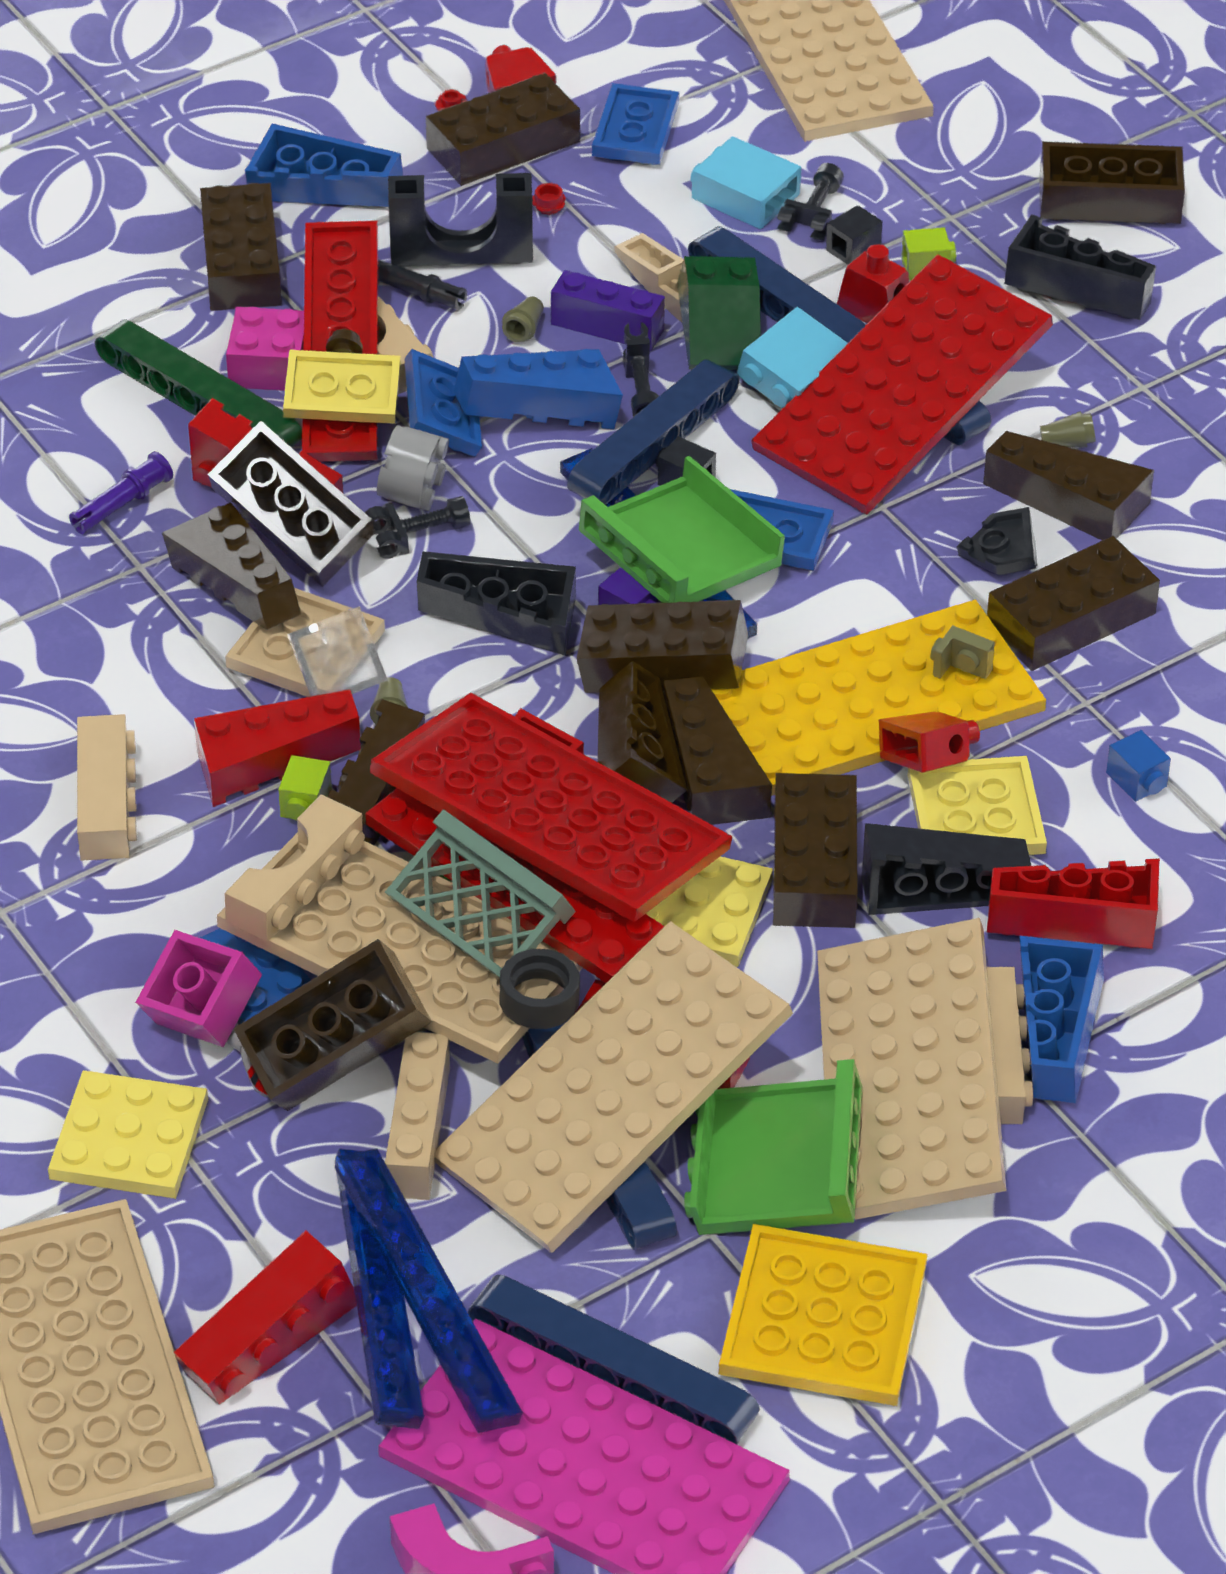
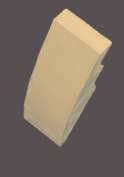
M644 233L614 246L615 253L648 292L665 296V308L682 323L677 282L683 259Z

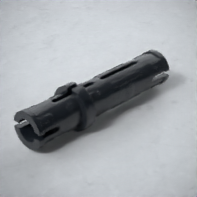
M378 259L379 282L419 295L423 301L428 303L436 301L453 307L456 310L463 308L464 304L458 302V299L467 300V290L465 288L443 282L439 276L434 274L426 276Z

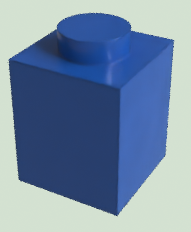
M1139 730L1109 745L1106 773L1136 802L1149 795L1157 794L1167 787L1171 758L1142 730Z

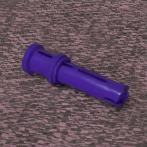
M153 451L148 455L147 461L135 469L130 467L125 470L121 481L75 512L70 513L69 520L72 526L81 521V525L76 527L75 530L80 534H85L90 528L132 499L146 498L150 493V489L160 482L167 483L173 479L174 474L171 465L162 454Z

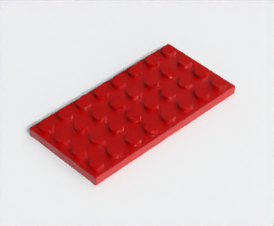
M937 254L819 372V376L799 396L796 395L751 440L753 450L867 515L1053 325L1052 315Z
M469 693L371 759V774L440 813L444 809L485 839L499 845L520 859L529 862L633 922H636L722 856L731 846L732 836L473 693Z

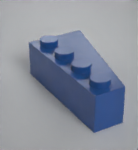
M272 123L244 172L246 184L271 183L272 202L389 207L388 176H403L401 153Z
M599 349L461 356L454 393L465 415L513 419L514 414H522L532 419V422L547 423V418L551 417L568 419L569 425L584 427L585 421L601 422L602 429L612 430L615 429L623 394Z
M1020 936L1021 970L1033 1098L1076 1103L1104 982L1103 945Z

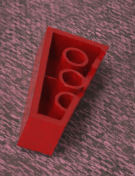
M350 689L194 718L197 753L213 807L225 803L226 796L241 791L246 795L259 790L258 784L272 778L279 777L282 781L291 755L331 762L357 752L361 748L359 741V714Z

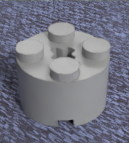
M397 425L391 434L385 450V454L388 456L385 467L381 466L377 495L391 501L429 511L435 495V490L432 489L433 484L440 486L444 478L446 464L440 463V460H444L449 439Z

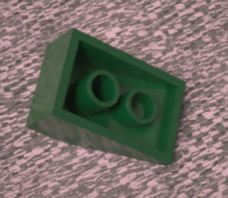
M684 256L677 287L689 369H693L700 362L707 359L728 370H738L743 350L761 336L760 291L755 257Z

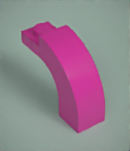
M434 1503L390 1516L391 1544L406 1574H554V1550L548 1536L498 1551H476L460 1545L449 1536Z

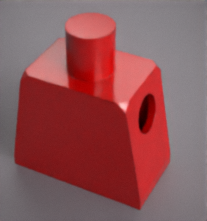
M499 45L493 50L491 55L485 58L488 93L546 73L556 83L555 72L533 48L524 47L511 50L508 45Z
M880 244L872 245L845 269L837 305L868 324L909 283V273L906 268L888 260L889 250L886 246Z
M927 712L879 719L880 758L921 773L967 761L970 757L969 745L977 743L980 739V729L974 720L966 721L942 712Z

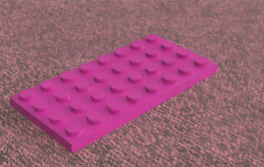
M476 1318L379 1445V1457L541 1538L548 1536L551 1543L613 1574H727L790 1479V1470Z

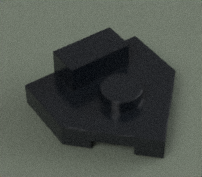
M1029 507L992 513L982 522V528L971 538L967 536L956 546L959 556L997 575L1036 569V566H1038Z

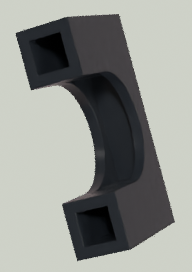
M531 173L496 174L495 211L488 221L470 230L447 229L438 225L430 218L425 208L424 175L388 176L391 264L397 266H445L450 264L533 263Z

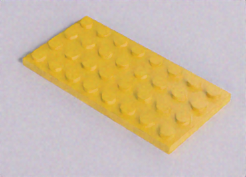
M976 599L744 669L741 672L739 688L711 689L772 783V796L775 795L776 773L841 775L886 761L880 758L879 719L927 712H942L966 721L974 720L978 724L980 731L1045 711L1046 698ZM952 625L995 642L993 670L986 679L964 672L951 665L941 679L933 676L934 660L930 659L932 647L938 638H944Z

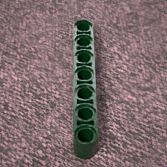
M121 320L95 339L96 351L103 361L194 416L214 398L224 404L222 411L234 418L241 414L251 420V428H254L262 421L291 448L302 440V428L295 418H283V410L130 320Z

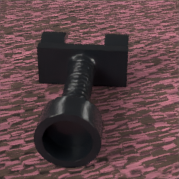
M832 163L821 164L813 177L816 187L807 203L786 199L777 217V220H781L777 229L791 232L795 222L808 225L814 229L810 238L824 241L827 236V223L832 220V210L822 208L821 205L827 194L835 193L844 180L842 170Z
M642 322L641 335L633 336L629 333V323L624 328L626 349L623 352V366L626 378L634 377L636 394L630 401L633 417L659 397L657 393L650 390L648 379L650 341L648 338V328Z
M463 496L448 499L447 506L444 509H440V511L436 510L415 517L405 518L404 520L399 518L392 502L385 504L384 508L374 506L365 512L372 519L375 534H378L376 541L379 547L376 548L380 557L385 559L393 558L400 552L402 555L409 553L407 533H410V531L423 530L435 525L446 524V522L451 523L455 529L468 526L471 523L469 509Z

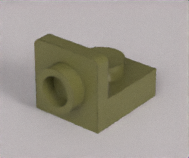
M952 625L944 638H938L932 647L930 659L934 660L933 676L941 679L951 665L964 672L986 679L993 670L995 642Z

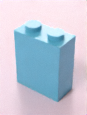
M732 136L721 146L716 147L709 157L702 163L697 164L692 170L690 177L692 182V199L761 230L779 214L786 199L794 200L800 195L801 166Z
M796 307L743 350L737 374L748 385L753 386L772 400L775 405L784 408L819 376V372L848 343L799 307Z

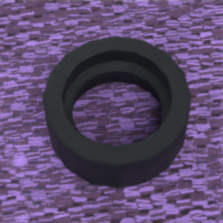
M550 949L522 951L508 959L500 971L499 1004L504 1014L518 1025L530 1029L556 1027L569 1020L579 1007L580 973L575 963L562 953ZM531 979H547L556 982L565 990L554 997L535 999L522 995L515 987Z

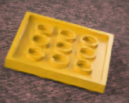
M753 1224L719 1361L718 1375L897 1406L928 1254Z

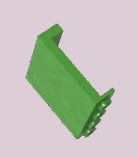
M690 456L685 457L683 477L607 507L594 495L581 500L579 531L662 603L698 602L781 566L785 535Z
M854 1059L837 1060L836 1079L717 1089L695 1111L698 1116V1122L691 1126V1141L695 1154L694 1157L688 1159V1176L692 1186L691 1191L685 1192L684 1205L688 1218L694 1219L699 1235L751 1231L753 1224L775 1228H791L854 1222L862 1104V1083Z

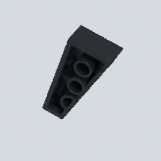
M1031 214L1008 248L1005 285L1016 287L1024 292L1032 291L1047 295L1054 300H1066L1081 304L1088 309L1108 311L1126 319L1134 318L1140 320L1152 299L1156 271L1155 265L1117 249L1106 252L1102 250L1100 242L1091 238L1080 241L1070 237L1069 229L1060 225H1056L1054 229L1042 225L1043 218Z
M422 551L416 581L419 611L566 656L576 600V567Z
M865 823L861 880L868 915L989 906L993 868L1032 866L1025 839Z

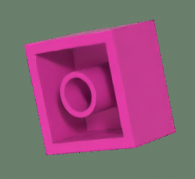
M236 307L226 352L228 378L246 389L285 391L289 350H303L304 311Z
M174 930L135 1003L156 1024L224 1048L262 974L242 952Z

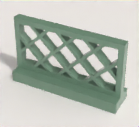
M443 809L433 821L437 829L391 883L385 893L500 978L502 968L493 962V947L513 943V956L522 951L536 949L556 923L560 920L565 924L574 914L575 910L561 893ZM441 844L451 849V864L431 866V856ZM459 856L465 859L466 861L459 862ZM476 868L480 870L481 885L461 889L460 871ZM452 873L453 890L433 894L432 877ZM489 878H491L495 882L489 883ZM424 879L425 896L408 899L401 894L411 881ZM502 890L510 892L511 907L490 910V893ZM482 895V912L462 916L461 898ZM518 899L523 901L525 904L519 905ZM453 900L454 917L436 920L434 918L433 904ZM425 905L426 912L422 910L419 906ZM538 912L544 917L534 930L520 932V914ZM511 916L512 934L492 937L491 920ZM483 922L484 939L466 942L463 937V925ZM455 927V933L448 928ZM485 949V955L478 950Z

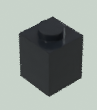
M856 205L827 223L826 251L849 265L863 252L867 251L870 246L875 244L881 245L883 221L859 205Z
M678 436L668 447H664L657 456L658 485L661 486L683 477L685 457L688 456L707 469L716 478V452Z

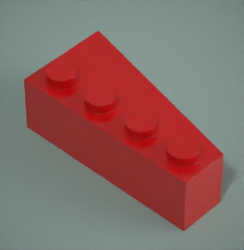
M214 398L188 423L193 480L212 487L208 477L210 471L253 429L251 428V420L241 414L236 418L222 411L224 404ZM303 451L299 452L302 458L343 493L342 474Z
M1160 858L1145 859L1144 866L1128 867L1126 861L1123 860L1109 861L1108 868L1086 869L1084 863H1069L1067 867L1058 871H1050L1046 865L993 868L987 932L1152 949L1158 913Z
M305 1230L173 1353L183 1371L220 1405L361 1302L342 1262Z

